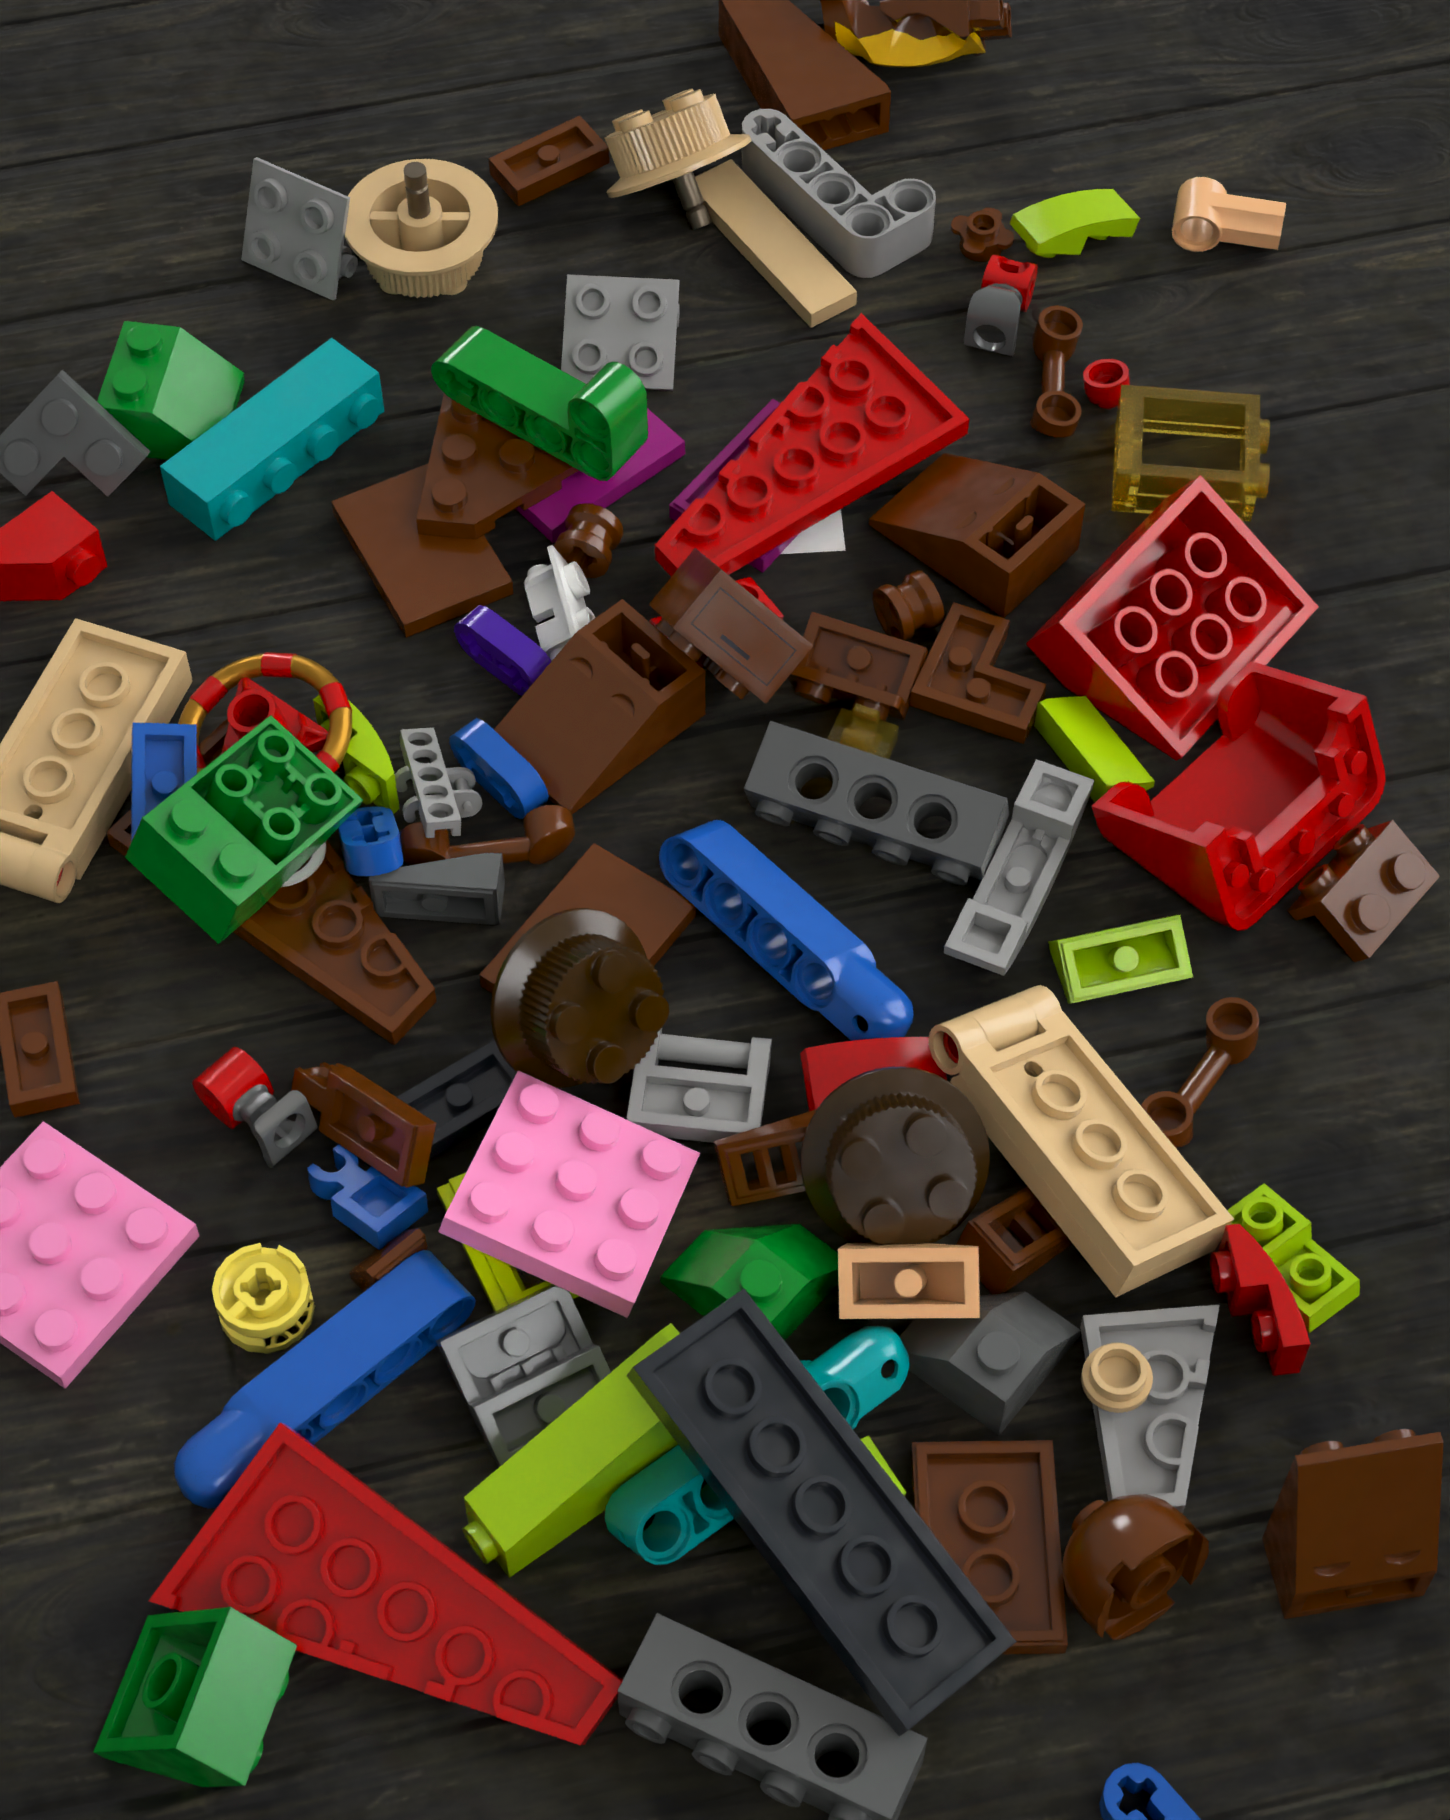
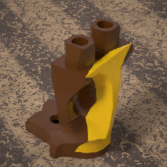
M820 0L825 32L853 56H861L869 63L878 66L923 67L947 62L968 54L977 57L986 53L985 40L1012 38L1011 6L1008 3H1003V0L880 1V6H870L867 0Z

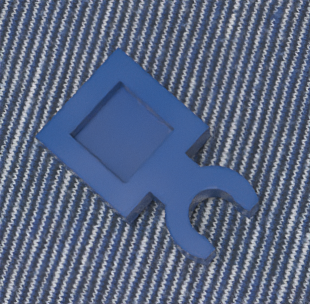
M339 1144L333 1148L335 1167L339 1171L325 1172L315 1164L307 1168L311 1190L320 1198L331 1200L333 1217L379 1250L428 1212L427 1195L416 1186L401 1187L373 1167L364 1171L359 1167L358 1157Z

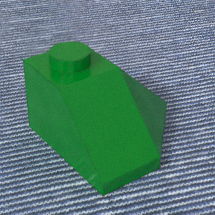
M801 1224L704 1230L660 1276V1283L702 1316L707 1315L744 1288L785 1341L838 1284V1253Z

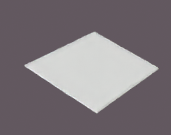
M841 509L799 533L781 554L846 551Z

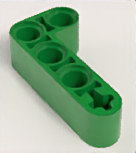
M472 326L432 364L431 373L434 381L445 395L599 481H608L647 441L646 390L640 378L624 364L608 362L585 384L479 326Z

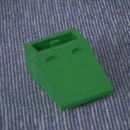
M270 715L142 817L125 858L219 944L255 914L361 805L363 799Z

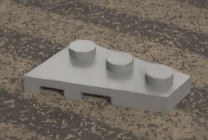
M1220 1305L1083 1315L1080 1329L1085 1360L1095 1349L1103 1345L1125 1343L1141 1352L1149 1362L1153 1373L1150 1394L1138 1408L1128 1412L1114 1413L1103 1410L1093 1403L1108 1501L1119 1496L1148 1494L1167 1501L1183 1514Z

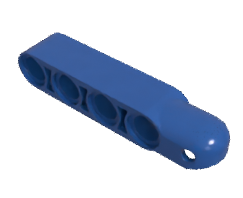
M713 820L664 841L660 849L659 860L664 877L801 1003L812 1010L819 1011L851 1041L906 1036L913 1022L912 1002L897 985L876 968L874 956L866 944L736 829L724 821ZM858 1015L867 1021V1031L859 1029L857 1024Z
M430 1250L416 1252L405 1259L243 1386L231 1397L218 1417L187 1440L178 1451L174 1462L175 1479L183 1496L195 1505L207 1509H216L225 1498V1494L230 1491L280 1422L291 1427L314 1445L438 1346L436 1340L456 1331L471 1315L476 1299Z

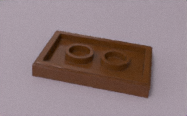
M428 464L331 501L333 515L406 638L471 612L479 605L485 606L514 594L512 579L484 535L478 539L418 534L416 516Z
M593 843L480 973V985L493 994L500 968L516 942L535 924L555 913L574 908H590L604 911L617 917L636 934L644 948L647 959L655 966L696 917V907L683 895Z
M1053 1440L912 1442L913 1508L1016 1640V1643L1002 1654H1065L1068 1640Z

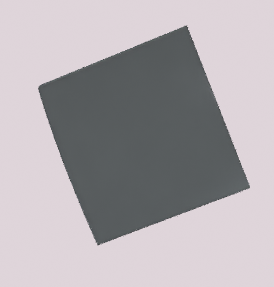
M554 1284L544 1287L436 1340L451 1375L498 1467L504 1464L611 1373L599 1345L593 1344L570 1292Z

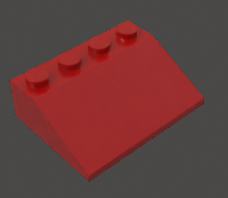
M1200 475L1165 498L1033 635L1026 645L1068 690L1077 696H1086L1094 707L1177 761L1190 750L1218 719L1217 698L1221 689L1250 661L1267 665L1319 606Z

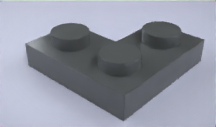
M61 370L0 435V473L27 496L49 471L65 457L109 497L148 456L150 450L66 372Z

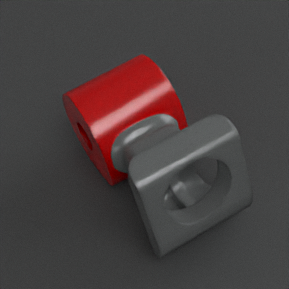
M995 254L991 256L983 275L981 289L976 291L970 300L964 345L1013 357L1020 312H1026L1029 307L1037 277V264L1018 262ZM981 325L995 326L1004 333L1006 340L1001 343L987 342L978 335L976 328Z
M232 1047L192 1081L193 1088L203 1104L226 1126L234 1129L243 1121L249 1124L268 1167H274L318 1128L306 1097L298 1090H292L277 1102L273 1096L274 1090L267 1074L249 1054L238 1047ZM297 1114L296 1121L288 1120L287 1117Z

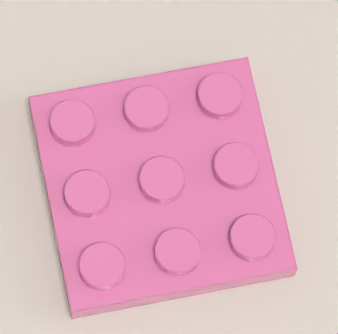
M517 1071L443 1218L438 1232L628 1318L700 1153L521 1071Z
M43 1121L0 1167V1343L66 1389L198 1239L200 1235L196 1224Z

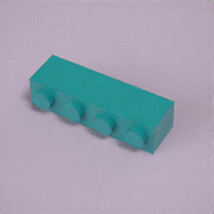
M330 338L160 466L169 505L212 539L218 540L233 527L243 524L255 510L276 494L286 491L293 484L294 480L319 461L329 458L337 447L350 437L376 421L378 416L384 412L379 372L336 340Z

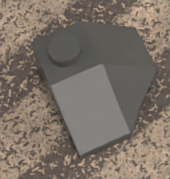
M1026 1291L980 1296V1318H915L901 1334L900 1338L909 1355L910 1372L997 1435H1000L1080 1337L1081 1330Z

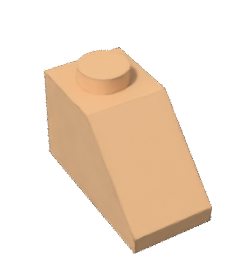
M846 1243L838 1248L839 1319L980 1318L979 1246L933 1243L895 1245Z

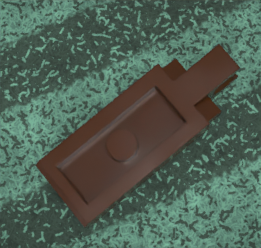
M324 1062L315 1067L295 1068L291 1091L298 1090L306 1097L309 1105L321 1112L318 1131L401 1187L405 1186L407 1188L424 1184L436 1122L351 1067L339 1063L329 1065Z

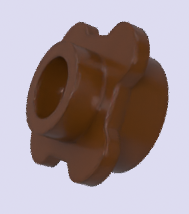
M984 208L973 212L969 217L959 215L952 220L951 231L960 236L959 247L965 257L977 262H987L993 254L1000 255L1003 249H1008L1013 245L1014 233L1004 227L1001 222L1002 213L999 210Z

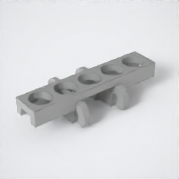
M434 728L400 730V747L406 766L399 769L395 774L396 788L398 792H405L407 790L406 781L412 779L416 796L408 799L403 805L402 811L405 821L408 823L414 822L416 820L415 811L418 810L426 838H435V830L450 829L452 836H461V818L477 814L482 807L481 796L478 792L472 790L476 782L473 772L464 767H445ZM413 740H425V745L417 746L410 742ZM429 757L431 763H420L415 759Z

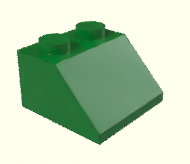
M124 321L97 402L150 450L148 458L169 460L237 408L245 382L244 372L181 327Z
M232 1607L148 1615L93 1753L108 1760L200 1787L245 1786L249 1774L255 1769L263 1752L262 1739L275 1704L280 1700L289 1682L288 1669L297 1645Z

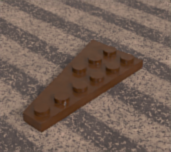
M228 718L199 744L206 766L222 753L229 725ZM131 809L106 832L110 846L124 856L131 844ZM326 840L325 857L319 868L310 877L297 884L281 887L255 914L233 931V933L394 1046L437 1002L434 986L397 935L391 933L374 910L373 902L361 886L358 887L344 868L342 859L328 840ZM312 856L297 871L302 869L310 861Z

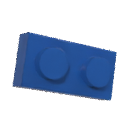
M132 723L131 842L142 817L197 774V724Z

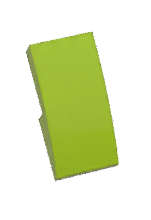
M1092 189L1062 194L1028 206L1013 214L1009 224L1026 242V247L1031 252L1042 257L1052 258L1056 254L1080 255L1087 237L1097 240H1105L1108 236L1132 237L1140 217L1114 189Z
M318 695L313 699L317 724L329 731V718L321 697ZM349 701L352 708V734L348 750L343 759L344 782L363 799L362 803L368 805L372 802L378 807L389 808L394 814L400 808L395 774L389 755L372 725Z
M1265 1183L1227 1210L1234 1218L1232 1224H1240L1270 1256L1293 1294L1304 1320L1306 1330L1309 1333L1360 1296V1279L1312 1240L1311 1222Z

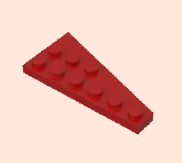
M861 313L850 325V333L838 346L832 345L821 357V366L806 382H799L749 438V447L736 461L731 459L719 472L717 483L703 498H696L655 544V560L672 577L694 548H696L726 574L730 575L967 435L970 419Z
M281 1422L148 1600L182 1612L232 1607L296 1644V1651L383 1680H388L578 1745L586 1744L618 1699L617 1691L623 1679L299 1433Z

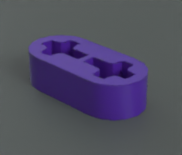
M477 606L454 625L456 639L467 655L520 696L524 695L551 663V659L540 646L486 606Z

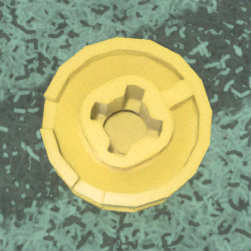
M261 1243L245 1246L226 1257L216 1271L212 1286L215 1307L223 1331L232 1343L248 1352L265 1354L284 1350L301 1339L311 1325L315 1305L306 1268L292 1251L280 1245L277 1249L264 1248L261 1246ZM302 1316H307V1319L302 1325L298 1321L299 1318ZM293 1326L298 1329V1332L294 1335L287 1331ZM279 1336H283L286 1338L285 1341L277 1343V1338ZM271 1337V1344L266 1346L265 1338Z

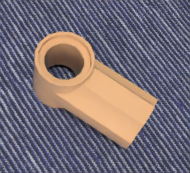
M1207 177L1188 179L1178 190L1172 238L1180 247L1193 252L1210 250L1219 241L1278 250L1286 203L1229 195L1222 184Z

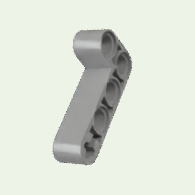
M758 109L745 116L742 122V134H749L752 141L742 147L743 172L847 272L861 278H873L920 253L930 245L933 239L936 196L935 191L929 184L918 179H902L871 195L780 111Z

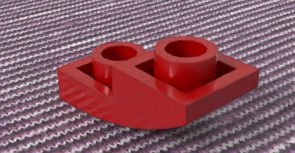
M891 1037L845 1041L808 1047L800 1053L809 1111L816 1110L823 1100L844 1082L874 1069L911 1067L928 1071L947 1080L946 1073L937 1066L929 1048V1037Z
M1240 1224L1226 1225L1219 1250L1212 1252L1210 1256L1211 1277L1215 1291L1217 1293L1226 1292L1231 1317L1252 1314V1333L1258 1352H1267L1273 1376L1300 1373L1311 1343L1295 1298L1284 1277L1256 1239Z

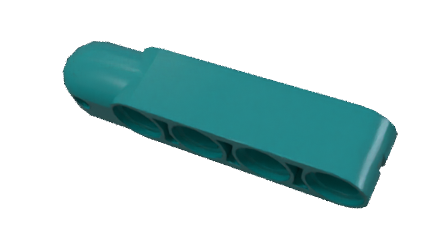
M879 1325L866 1326L849 1334L813 1361L800 1360L852 1429L857 1426L861 1417L900 1390L910 1366L909 1355L901 1338L890 1327ZM892 1359L895 1364L894 1372L890 1377L883 1378L881 1368L886 1361ZM679 1445L622 1484L611 1495L605 1510V1522L609 1532L645 1561L655 1565H665L679 1559L734 1518L708 1483L701 1489L704 1478ZM655 1514L652 1524L643 1531L646 1521Z

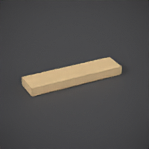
M732 159L695 176L704 200L703 205L706 206L713 224L810 328L856 305L857 291Z

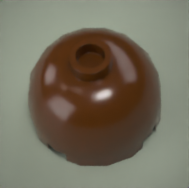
M1148 1494L1119 1496L1106 1503L1103 1500H1097L1080 1511L1072 1523L1071 1529L1074 1533L1065 1548L1062 1563L1063 1580L1067 1596L1074 1607L1100 1637L1103 1638L1105 1631L1113 1640L1124 1639L1143 1630L1175 1604L1166 1592L1178 1581L1181 1575L1192 1585L1208 1557L1209 1540L1188 1518L1163 1499Z

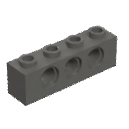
M773 721L769 722L744 787L750 806L756 808L754 813L763 820L780 826H789L791 820L814 827L813 833L817 837L841 846H847L851 839L872 846V853L887 862L907 865L908 860L911 859L932 866L931 873L958 885H966L968 879L981 883L997 850L1009 817L1006 797ZM824 778L833 783L829 793L820 799H807L800 794L802 787L811 779ZM872 797H882L891 802L889 811L877 819H868L858 813L860 806ZM932 816H940L951 823L946 834L939 838L929 839L917 832L923 820Z
M658 1613L617 1691L619 1715L627 1718L625 1724L637 1735L660 1744L665 1743L667 1738L693 1749L692 1756L708 1769L723 1775H732L735 1769L761 1781V1790L774 1800L791 1807H800L803 1801L830 1814L828 1820H897L924 1760L927 1737L911 1730L898 1736L885 1718ZM695 1690L711 1691L721 1701L716 1709L705 1714L693 1713L686 1709L681 1702L687 1694ZM769 1720L782 1725L786 1729L788 1736L776 1745L767 1746L754 1741L748 1731L756 1723ZM841 1752L853 1760L856 1768L845 1777L834 1778L824 1774L816 1765V1761L826 1753Z

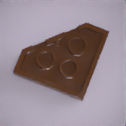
M444 393L416 516L418 534L478 539L495 529L496 519L518 506L523 511L561 490L562 480L579 470L457 403Z

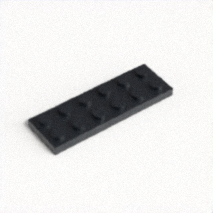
M744 1288L636 1364L627 1374L628 1379L898 1736L911 1729L1016 1643V1640Z

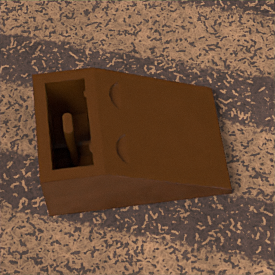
M943 453L870 517L868 525L992 611L1005 618L1079 549L1086 504L1040 473Z
M621 599L573 635L494 730L538 772L547 788L548 799L555 805L567 808L573 815L706 715L705 670L669 641L663 633L625 600Z
M1399 1429L1381 1434L1368 1444L1344 1447L1339 1441H1325L1311 1445L1302 1450L1300 1455H1295L1262 1537L1284 1619L1424 1596L1437 1572L1444 1443L1441 1432L1416 1436L1413 1430Z

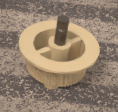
M691 88L662 100L666 110L651 115L649 110L643 112V109L613 120L615 132L605 137V140L620 176V179L607 190L608 197L614 198L673 180L683 209L687 210L686 217L691 230H695L710 224L712 221L706 206L703 205L704 200L693 171L741 149L752 140L749 134H730L715 94L703 96L701 89L694 91Z
M436 159L404 160L375 170L363 178L348 195L350 203L345 239L354 253L366 262L370 275H373V279L377 280V283H379L384 292L394 295H408L410 298L413 296L416 298L420 296L431 298L433 295L438 297L440 294L455 295L466 288L467 280H471V276H474L475 272L478 271V267L481 266L483 250L489 245L497 229V202L485 181L460 165Z

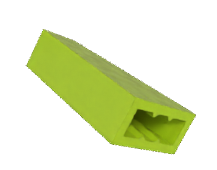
M672 1323L655 1334L464 1497L468 1525L462 1528L468 1543L483 1563L488 1564L495 1559L509 1578L605 1511L611 1495L622 1484L678 1445L627 1377L632 1367L680 1334Z

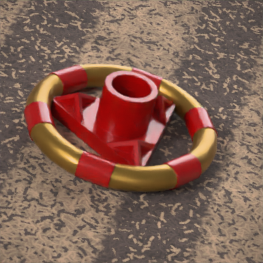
M265 652L248 656L226 665L209 676L192 694L180 716L178 724H197V773L206 767L198 745L202 723L206 715L228 691L237 685L236 696L230 702L227 710L229 725L222 753L271 715L312 753L321 750L316 757L335 773L348 750L352 734V708L343 685L322 665L292 653ZM261 676L297 678L308 683L319 692L329 718V731L251 679Z

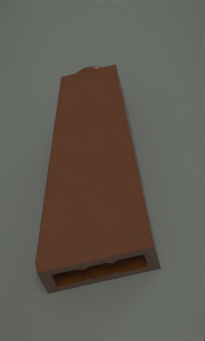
M719 0V37L761 109L780 111L823 150L889 132L891 90L888 85L789 0Z

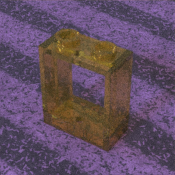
M1121 385L1115 420L1111 511L1151 514L1165 498L1201 475L1242 521L1251 522L1256 498L1266 499L1270 476V465L1260 463V454L1267 453L1270 435V420L1260 419V395ZM1143 432L1240 439V471L1142 464Z

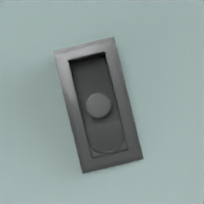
M502 853L474 854L404 866L389 873L369 876L374 910L379 917L487 925L500 924L505 891Z

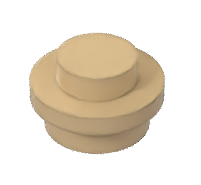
M1110 1343L1095 1349L1087 1357L1082 1369L1081 1382L1085 1394L1096 1406L1109 1412L1123 1413L1132 1411L1145 1402L1151 1391L1153 1373L1147 1359L1136 1348L1125 1343Z

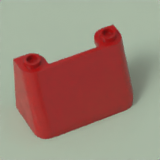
M1252 661L1241 669L1221 689L1218 695L1217 711L1223 735L1150 801L1145 788L1125 781L1119 782L1110 788L1092 805L1098 828L1106 840L1211 920L1237 931L1246 930L1254 925L1334 848L1336 842L1345 833L1357 826L1375 808L1383 794L1386 781L1385 768L1366 696Z

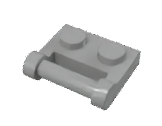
M662 1028L657 1032L658 1037L654 1039V1045L650 1046V1051L646 1052V1057L641 1058L640 1064L635 1065L626 1120L666 1138L711 1143L761 1127L772 1039L752 1037L751 1043L662 1034ZM659 1060L743 1068L747 1069V1075L658 1066Z

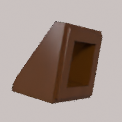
M419 1228L403 1231L380 1250L376 1249L349 1272L351 1279L365 1292L405 1259L416 1252L428 1250L425 1234Z

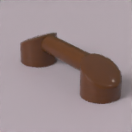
M1058 305L1047 307L1040 313L1032 338L1035 354L1043 362L1042 395L1037 400L1030 424L1032 428L1044 435L1064 438L1074 434L1082 412L1079 402L1072 395L1064 392L1065 362L1074 354L1083 329V323L1075 311Z
M541 806L525 815L523 819L525 836L453 846H450L447 829L435 830V838H426L422 822H416L406 826L399 833L403 859L410 866L474 854L502 853L503 864L530 861V863L536 865L546 863L564 852L572 842L575 835L573 816L570 810L562 806Z
M1228 997L1220 999L1211 1005L1206 1015L1207 1051L1177 1093L1171 1091L1157 1092L1147 1097L1141 1105L1175 1148L1183 1147L1192 1140L1193 1116L1228 1065L1242 1062L1250 1056L1256 1047L1259 1033V1015L1256 1008L1244 999Z

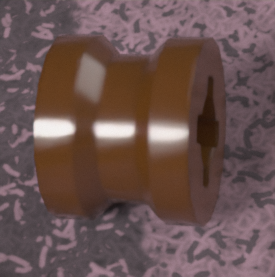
M590 503L573 506L565 520L566 531L560 533L554 547L568 564L573 561L577 562L586 578H598L605 575L612 562L611 550L615 549L622 539L623 525L619 518L611 511L601 506Z
M915 570L907 574L903 578L902 583L897 586L885 584L876 588L873 592L872 601L877 619L884 632L889 636L907 641L912 638L916 629L921 627L933 629L944 622L945 614L940 595L928 575L921 570Z

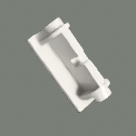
M550 545L547 549L551 564L548 566L539 564L531 567L527 572L528 576L524 581V587L532 616L537 623L555 616L535 626L540 647L552 661L573 635L596 617L585 604L584 596L590 594V588L581 567L575 561L568 564L555 547Z

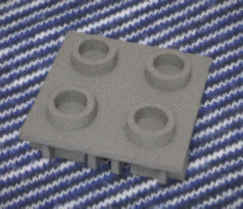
M254 158L241 260L330 300H335L339 279L342 276L351 277L358 265L357 257L352 255L350 248L344 246L350 197L260 158Z
M567 274L561 370L587 384L608 362H618L630 368L640 378L645 390L673 391L676 335L680 317V304H678L680 280Z

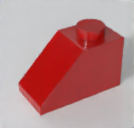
M53 491L0 528V601L63 600L79 587L91 583L101 571L108 567L98 529Z

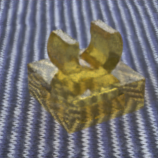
M855 704L853 711L841 708L827 739L890 759L898 741L899 726L879 720L880 711Z

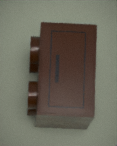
M694 548L649 603L662 617L656 628L695 662L703 654L707 655L701 664L718 681L742 700L751 691L766 704L813 647L810 642L696 548Z

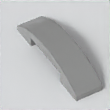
M1036 759L1014 803L1012 820L973 899H967L944 946V954L1003 976L1006 974L1030 934L1056 880L1094 786L1093 779Z

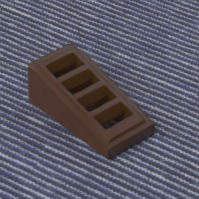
M816 1110L713 1141L728 1202L731 1206L806 1191L795 1143L803 1141L808 1124ZM779 1146L784 1171L774 1173L768 1148ZM752 1152L758 1179L747 1182L741 1154Z
M1027 1186L968 1221L956 1245L979 1246V1280L991 1294H1002L1038 1270L1070 1246L1072 1242ZM1030 1212L1049 1233L1046 1234L1027 1213ZM1009 1227L1026 1247L1023 1248L1006 1228Z

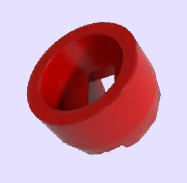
M1101 359L1089 364L1083 372L1084 390L1088 400L1093 404H1098L1103 409H1112L1120 406L1127 398L1130 388L1127 365L1116 359Z

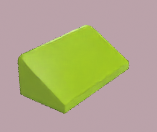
M1086 696L1048 698L1037 704L1035 728L1071 772L1094 780V786L1090 794L1094 802L1119 782L1129 781L1145 788L1146 791L1154 787V779Z
M1180 915L1152 919L1048 942L1068 1004L1193 978Z

